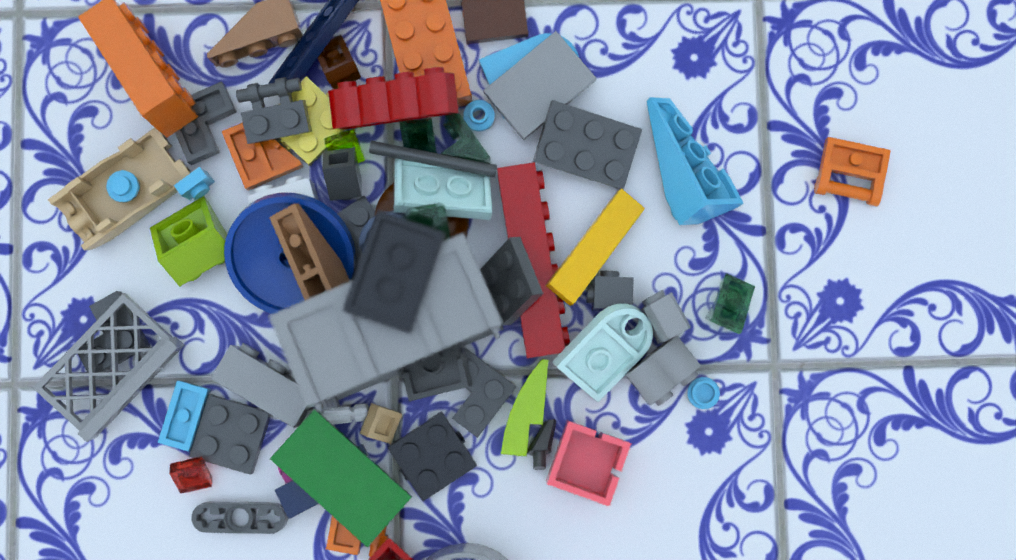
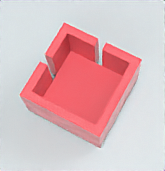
M567 420L549 469L546 483L610 507L619 481V477L612 474L611 470L613 467L615 470L622 472L631 443L600 432L597 438L595 437L596 430Z

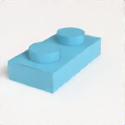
M177 380L158 443L188 452L191 451L211 389Z

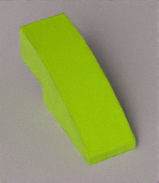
M541 359L529 374L515 399L505 427L501 454L527 456L530 424L543 425L548 372L547 359Z

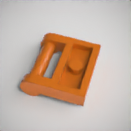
M832 137L826 138L814 193L820 195L831 193L866 201L867 205L877 207L883 194L891 150ZM831 172L872 181L871 187L867 189L830 181Z

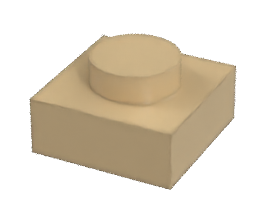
M371 403L360 434L391 444L402 413Z

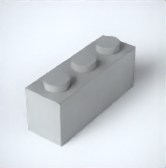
M245 343L241 347L230 345L210 379L291 427H299L306 417V412L311 407L306 408L295 379L285 374L287 368L272 359L268 363L257 357L260 352Z

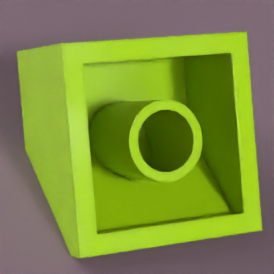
M205 196L150 227L157 260L179 287L189 281L196 280L205 271L225 262L224 247L227 233Z

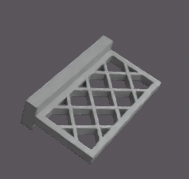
M123 293L35 384L33 389L79 430L77 434L83 440L89 442L98 437L185 345L176 336L172 337L126 293ZM124 304L133 312L134 325L117 326L116 312ZM110 319V326H103ZM140 319L147 325H140ZM134 329V348H117V330ZM140 329H152L161 339L153 347L140 348ZM99 330H111V349H94V335ZM88 342V349H81ZM135 352V366L130 371H118V353ZM141 352H148V353L141 359ZM88 353L89 372H72L71 359L76 354ZM94 353H111L112 371L95 372ZM65 366V373H58ZM118 375H126V376L119 382V380H118ZM89 376V395H73L72 377ZM95 376H112V390L108 394H96ZM54 377H65L66 395L55 396L45 386ZM90 399V413L84 420H81L73 412V400ZM96 399H103V400L96 406Z

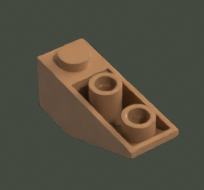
M264 0L256 3L207 53L208 59L216 67H230L238 63V59L247 56L259 57L266 54L268 49L277 46L289 47L296 44L297 40L303 36V32L292 1Z

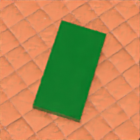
M316 409L309 414L270 458L272 462L366 547L374 541L412 498V495Z

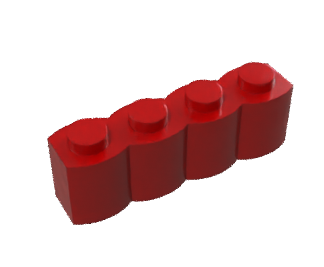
M433 67L424 69V75L414 77V72H402L394 74L395 80L386 82L385 77L366 78V84L357 86L356 81L337 83L338 89L328 91L333 129L346 130L457 114L459 111L454 73L444 72V67Z

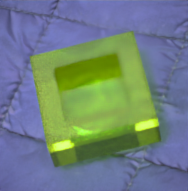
M355 129L324 138L327 151L355 147L358 163L365 161Z

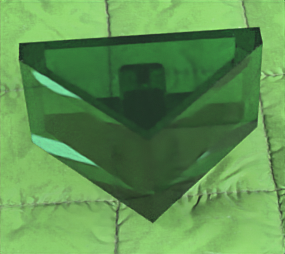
M432 118L400 121L403 147L437 153L436 134Z

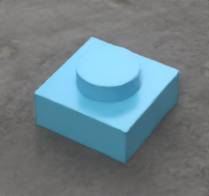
M198 167L176 183L174 187L184 198L188 200L194 198L196 200L206 195L210 191L209 186L215 183V181L206 170Z

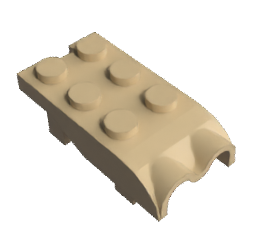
M156 128L150 130L137 141L130 138L118 147L119 152L100 161L48 199L51 205L57 207L64 214L70 228L82 239L84 243L81 247L84 251L100 247L120 235L176 194L178 191L174 185L191 173L181 159L177 161L173 159L168 152L172 145ZM121 170L134 174L140 186L137 196L125 203L113 200L106 188L109 177Z

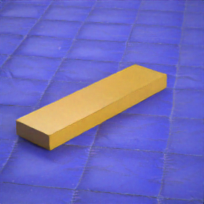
M622 188L619 189L545 286L569 306L574 305L645 208Z

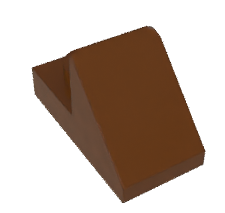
M342 35L332 38L318 56V60L329 84H331L333 89H338L337 83L356 81L361 78V75Z

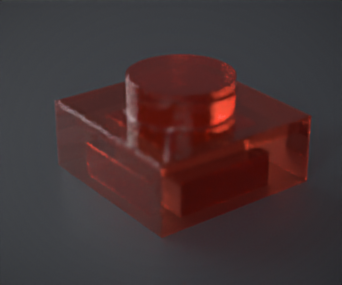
M202 456L170 463L169 474L180 494L212 487V475Z

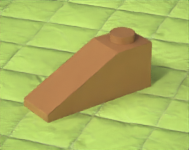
M294 203L269 217L304 300L350 282L342 261L299 203Z

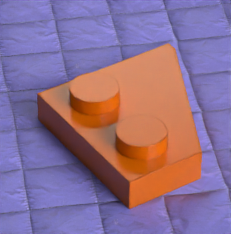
M243 122L221 131L243 185L248 191L304 167L299 159L293 156L275 139L247 144Z

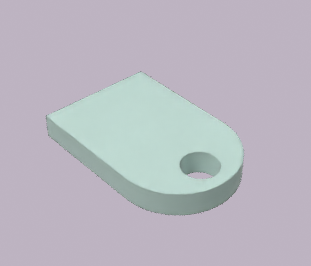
M622 303L609 306L602 310L552 362L594 400L599 402L646 354L653 339L652 324L648 317L633 305ZM638 318V324L634 329L625 330V325L630 319Z

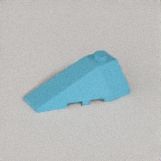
M650 97L646 102L665 197L671 208L672 216L677 220L678 224H701L744 204L724 168L718 171L708 158L711 151L706 145L702 147L691 136L693 128L670 98Z

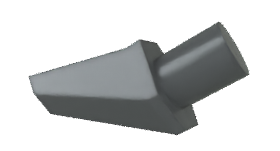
M555 419L543 423L527 450V453L533 456L534 470L546 469V454L551 453L556 426Z

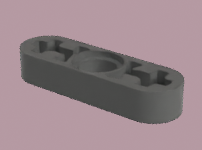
M209 501L198 505L193 510L191 520L193 526L198 531L204 533L274 534L286 526L288 517L279 503ZM207 508H209L210 514L221 515L224 513L223 508H226L224 519L213 520L209 525H207L205 519H201V514L205 513ZM237 508L244 509L249 516L248 523L243 527L235 525L232 521V513ZM255 508L259 509L257 516L268 515L271 509L274 510V514L280 516V521L276 522L274 527H272L270 521L260 520L257 522L258 527H254L256 522Z

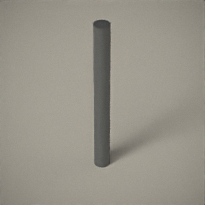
M371 141L370 154L495 177L497 165L376 141Z

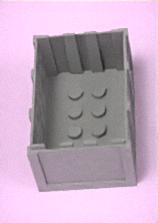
M464 233L443 241L411 334L342 311L353 280L269 316L306 408L315 406L316 411L339 407V400L399 375L397 369L400 367L403 373V366L462 341L464 347L492 334L498 339L500 338L499 331L504 330L503 326H501L503 324Z

